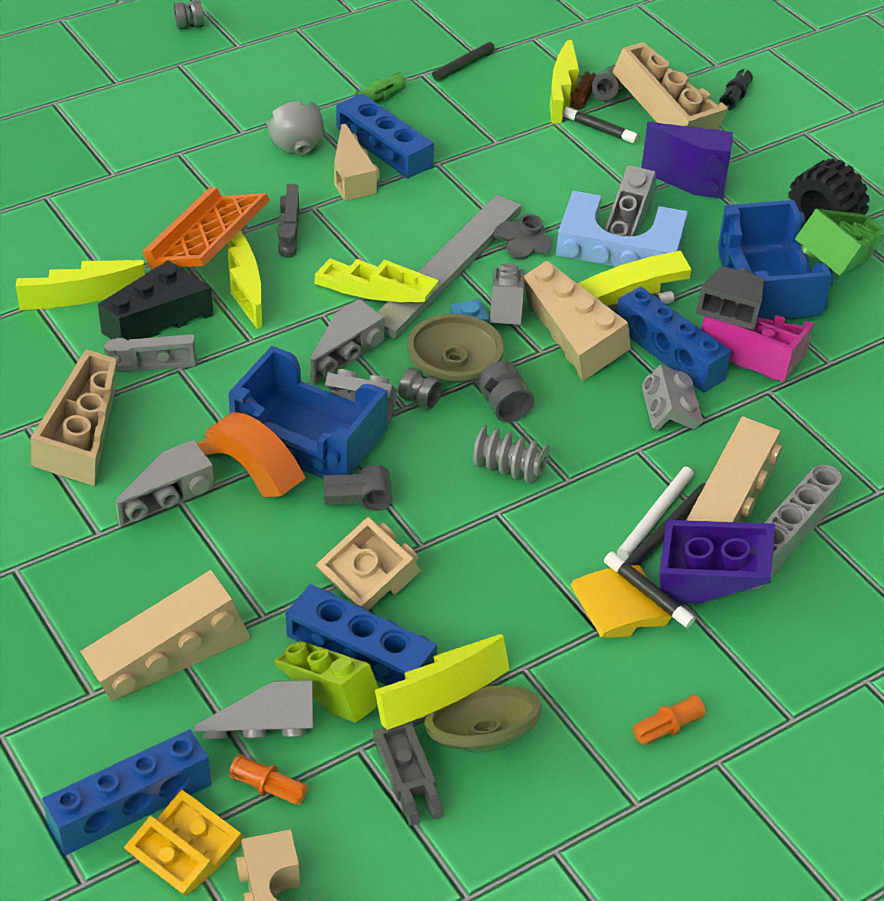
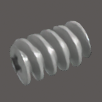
M484 425L475 442L474 464L478 467L486 464L487 469L490 471H495L499 467L500 474L508 475L511 472L512 477L517 480L524 476L525 482L532 484L541 476L545 468L550 446L545 445L541 452H537V441L533 440L530 446L525 448V437L520 436L518 441L513 444L512 433L508 432L503 440H501L500 429L495 428L489 436L487 435V425Z

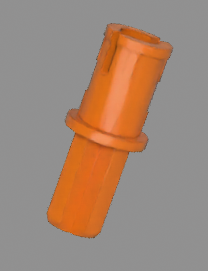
M691 695L689 698L671 707L665 705L660 707L657 714L633 726L632 730L635 740L642 745H647L669 733L671 735L679 733L681 727L704 717L706 710L702 700L697 695Z
M242 754L235 757L229 770V777L231 779L258 789L259 794L262 796L270 793L290 803L301 805L308 791L306 784L278 773L277 766L270 765L268 767Z

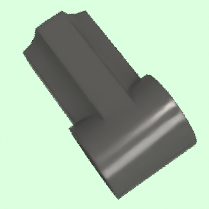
M370 465L365 467L360 474L323 475L325 505L362 503L366 509L379 511L387 508L392 502L390 473L384 466Z

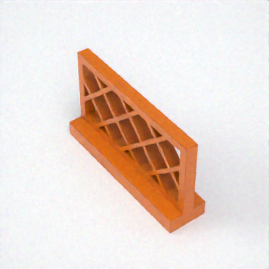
M218 187L208 188L142 251L150 269H155L167 260L178 267L205 266L270 201L267 193L221 196Z

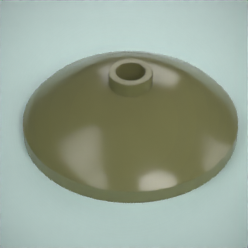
M441 314L427 318L412 329L407 342L408 355L417 368L430 376L450 382H465L478 379L481 372L487 366L502 360L504 349L502 337L492 325L479 318L464 314Z
M486 686L455 703L426 715L425 726L428 735L446 747L468 752H491L513 743L528 733L541 717V703L536 694L524 688Z

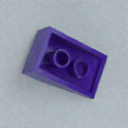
M647 122L641 168L655 171L657 179L693 195L723 199L733 132Z
M666 520L659 571L661 590L678 603L698 604L771 583L775 524Z

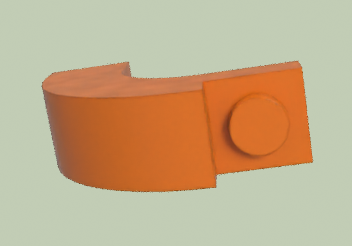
M231 412L205 431L206 437L196 443L205 455L225 453L235 458L248 471L263 498L282 496L306 478L294 456L279 437L263 423L243 413Z

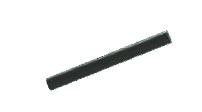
M701 483L666 520H685L689 516L706 483ZM666 520L625 560L628 564L641 565L664 542Z

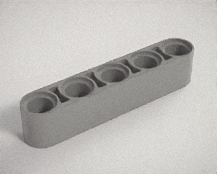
M823 464L814 467L764 522L775 524L771 578L834 506L842 480L841 473L835 467ZM765 585L754 587L748 590H758L764 587Z

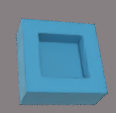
M480 299L450 304V314L470 315L489 323L490 318Z

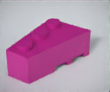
M775 315L774 320L758 317L755 329L751 330L704 316L701 330L731 351L730 361L736 363L737 366L762 373L769 379L785 382L806 355L815 323L805 321L804 326L784 323L785 317Z

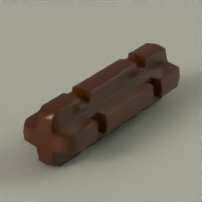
M588 71L583 73L571 96L570 105L572 108L582 109L585 106L592 92V82L596 76L594 72L591 74Z

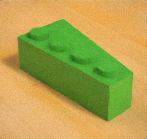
M815 209L795 240L803 245L801 250L813 259H820L841 276L869 259L884 238V229L865 214Z

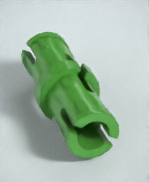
M398 72L386 79L373 81L371 86L355 92L354 96L363 93L374 102L379 99L383 101L390 94L404 89L406 81L404 76Z

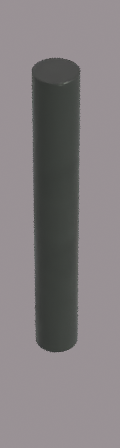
M487 42L433 71L432 76L436 81H439L493 52L495 47L492 42Z

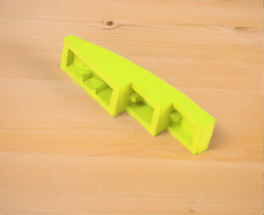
M567 40L553 69L550 97L551 123H562L563 108L569 107L571 92H574L577 86L579 68L572 40Z
M240 230L227 243L230 290L232 296L256 329L262 328L261 280L251 247Z
M676 251L620 265L578 283V285L603 304L609 306L617 304L620 297L640 286L651 294L660 293L661 283L690 279L691 268L682 252Z
M329 258L315 274L314 284L344 294L372 300L425 302L439 285V280L387 260H383L377 267L359 259H356L349 266Z
M144 260L82 261L81 269L49 270L48 278H17L16 292L19 309L58 308L107 299L145 275Z
M499 634L433 656L434 663L405 672V680L375 689L381 725L386 730L424 717L459 701L508 672L510 669L504 636Z

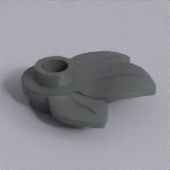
M525 214L517 222L504 221L495 228L493 233L494 237L508 242L507 251L515 259H526L533 251L547 255L552 246L551 239L544 234L543 221L534 214Z

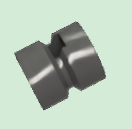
M508 361L495 362L481 372L477 385L498 420L509 423L518 421L531 411L534 405V396L512 363Z

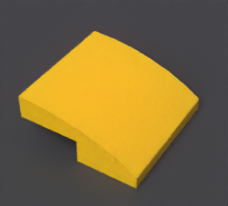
M631 565L647 578L640 565ZM612 568L579 577L573 580L570 585L601 638L631 637L637 627H666L672 617Z
M181 789L160 816L155 819L150 815L123 848L177 891L187 896L207 880L242 843L241 839L245 838L238 830Z

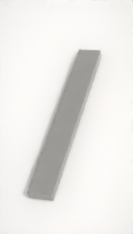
M495 195L418 271L421 274L439 280V285L425 302L388 301L378 311V313L385 317L384 334L397 339L496 238L493 236L495 228L504 221H513L521 213V204Z

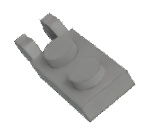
M194 334L131 339L129 341L124 338H116L115 340L109 339L103 346L107 356L109 355L117 359L116 372L197 366Z

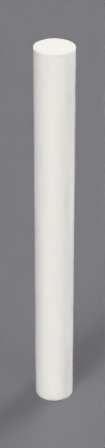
M683 467L617 550V555L623 560H626L638 548L694 476L691 468Z

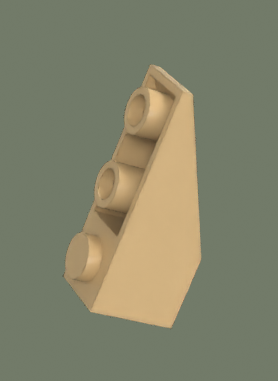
M346 123L342 124L334 160V185L344 201L377 194V182L380 181L379 169L376 164L373 165L370 161L367 150L362 149L356 134H352Z

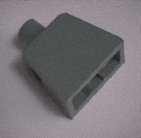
M719 267L702 285L696 314L754 330L762 303L764 279L751 274L745 268L735 270L728 267Z

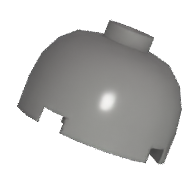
M301 101L286 103L272 112L273 118L270 121L267 119L266 123L273 143L283 152L303 155L310 152L321 141L324 133V124L320 108L315 103L310 102L311 106L302 105Z

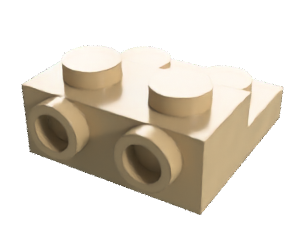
M369 517L362 521L316 564L319 571L354 605L362 606L367 611L388 591L396 595L421 572L416 564L419 557L406 543L399 546L394 541L397 538L396 535L386 524L382 522L378 526Z

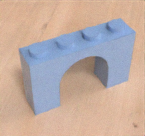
M572 191L558 231L556 256L618 267L647 257L680 251L688 211L659 206L654 224L649 231L637 236H618L605 231L597 224L601 202L600 195Z

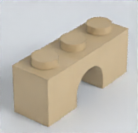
M291 829L241 839L243 856L236 857L237 872L240 883L247 881L250 891L243 893L244 901H279L275 897L280 892L300 887L299 862Z

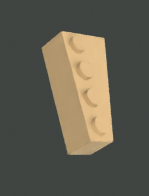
M644 42L622 49L612 73L657 123L712 130L719 129L729 109L722 102L718 105L709 99L711 95L703 88L698 90L688 83L689 77L687 75L670 69L668 67L670 62Z
M545 261L523 276L527 303L543 326L549 329L552 339L556 344L560 345L568 362L574 365L582 382L631 349L628 322L550 262Z
M87 349L84 351L30 438L31 466L95 486L116 388V358Z
M742 416L686 521L743 522L745 517L748 518L754 508L757 497L764 489L781 456L783 446L779 445L780 430Z
M209 570L80 652L110 700L114 701L250 640L251 637L232 598L212 570Z

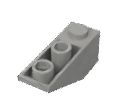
M627 165L605 231L618 236L637 235L648 213L656 190L655 171Z
M500 264V268L494 267L490 323L521 325L524 269H518V265Z
M360 299L336 312L310 358L311 382L313 384L327 377L328 372L334 373L370 349L380 345L384 341L385 317Z
M194 440L162 452L115 500L120 527L139 521L214 489L213 465Z
M312 680L273 681L194 725V731H203L204 739L227 738V731L243 730L244 738L266 737V729H282V736L286 737L305 736V728H313Z

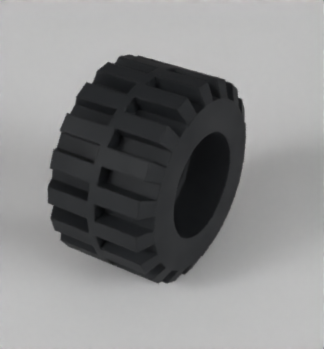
M834 159L822 160L798 175L795 181L791 183V191L788 193V198L795 201L799 212H803L805 224L815 209L866 214L869 210L867 203L870 202L869 195L866 194L868 189L866 184L862 183L861 175L859 173L856 174L851 165L845 166L844 161H835Z

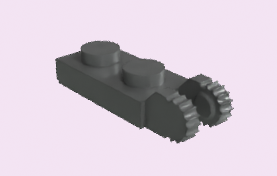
M287 184L286 196H281L280 198L281 214H279L278 240L280 241L278 252L283 258L294 257L297 250L299 220V186L297 184Z
M411 721L389 730L385 728L374 730L373 740L397 801L401 800L403 813L409 826L419 824L420 822L419 810L415 805L414 796L424 794L428 811L432 818L443 817V807L436 790V780Z

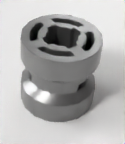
M200 0L191 1L190 4H184L183 2L174 3L177 29L186 28L192 24L195 27L204 26L203 9Z
M411 367L404 373L399 383L398 395L408 401L417 400L419 406L431 409L441 395L443 383L442 380L433 376L426 378L422 371Z

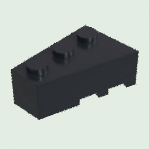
M167 260L98 304L101 333L111 340L124 338L129 341L131 339L151 338L159 335L160 329L174 324L177 328L187 325L186 320L201 315L204 319L212 317V289L201 280Z

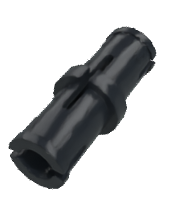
M744 69L739 70L735 78L726 85V91L721 96L719 103L722 102L726 106L730 104L728 110H733L739 99L746 95L747 87L753 80V75L749 70H746L744 75H742Z

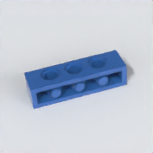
M363 93L336 105V128L341 130V125L346 123L352 134H356L358 142L362 147L407 179L433 167L434 143Z
M641 286L618 299L617 314L628 322L630 339L669 368L685 372L691 377L693 385L703 393L726 380L731 351Z
M312 584L305 589L286 612L287 637L297 642L304 641L369 663L375 680L386 686L405 680V672L434 663L433 656L437 655V644L431 642L425 636L416 635L398 626L391 620H385L368 612L362 606L349 603L332 592L322 590Z
M191 729L43 797L42 802L48 828L62 853L66 856L167 807L181 789L192 795L211 786L209 757Z

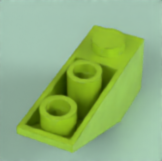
M304 641L289 645L283 654L273 660L275 666L293 681L312 680L313 698L336 716L357 723L378 706L375 689L379 687L369 663Z

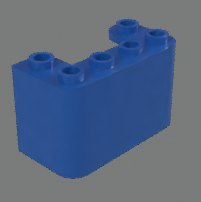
M794 200L725 205L718 241L720 262L723 267L735 270L745 268L751 274L764 279L759 318L774 320L775 315L785 317V320L820 317L823 310L827 309V293L829 286L833 284V272L823 262L816 263L812 272L807 254L803 253L800 243L795 240L805 225V217L802 211L799 212Z
M271 346L228 393L230 413H243L263 423L285 444L301 470L322 479L323 475L352 474L387 429V390L371 384H362L355 393V402L302 382L300 365L295 355Z

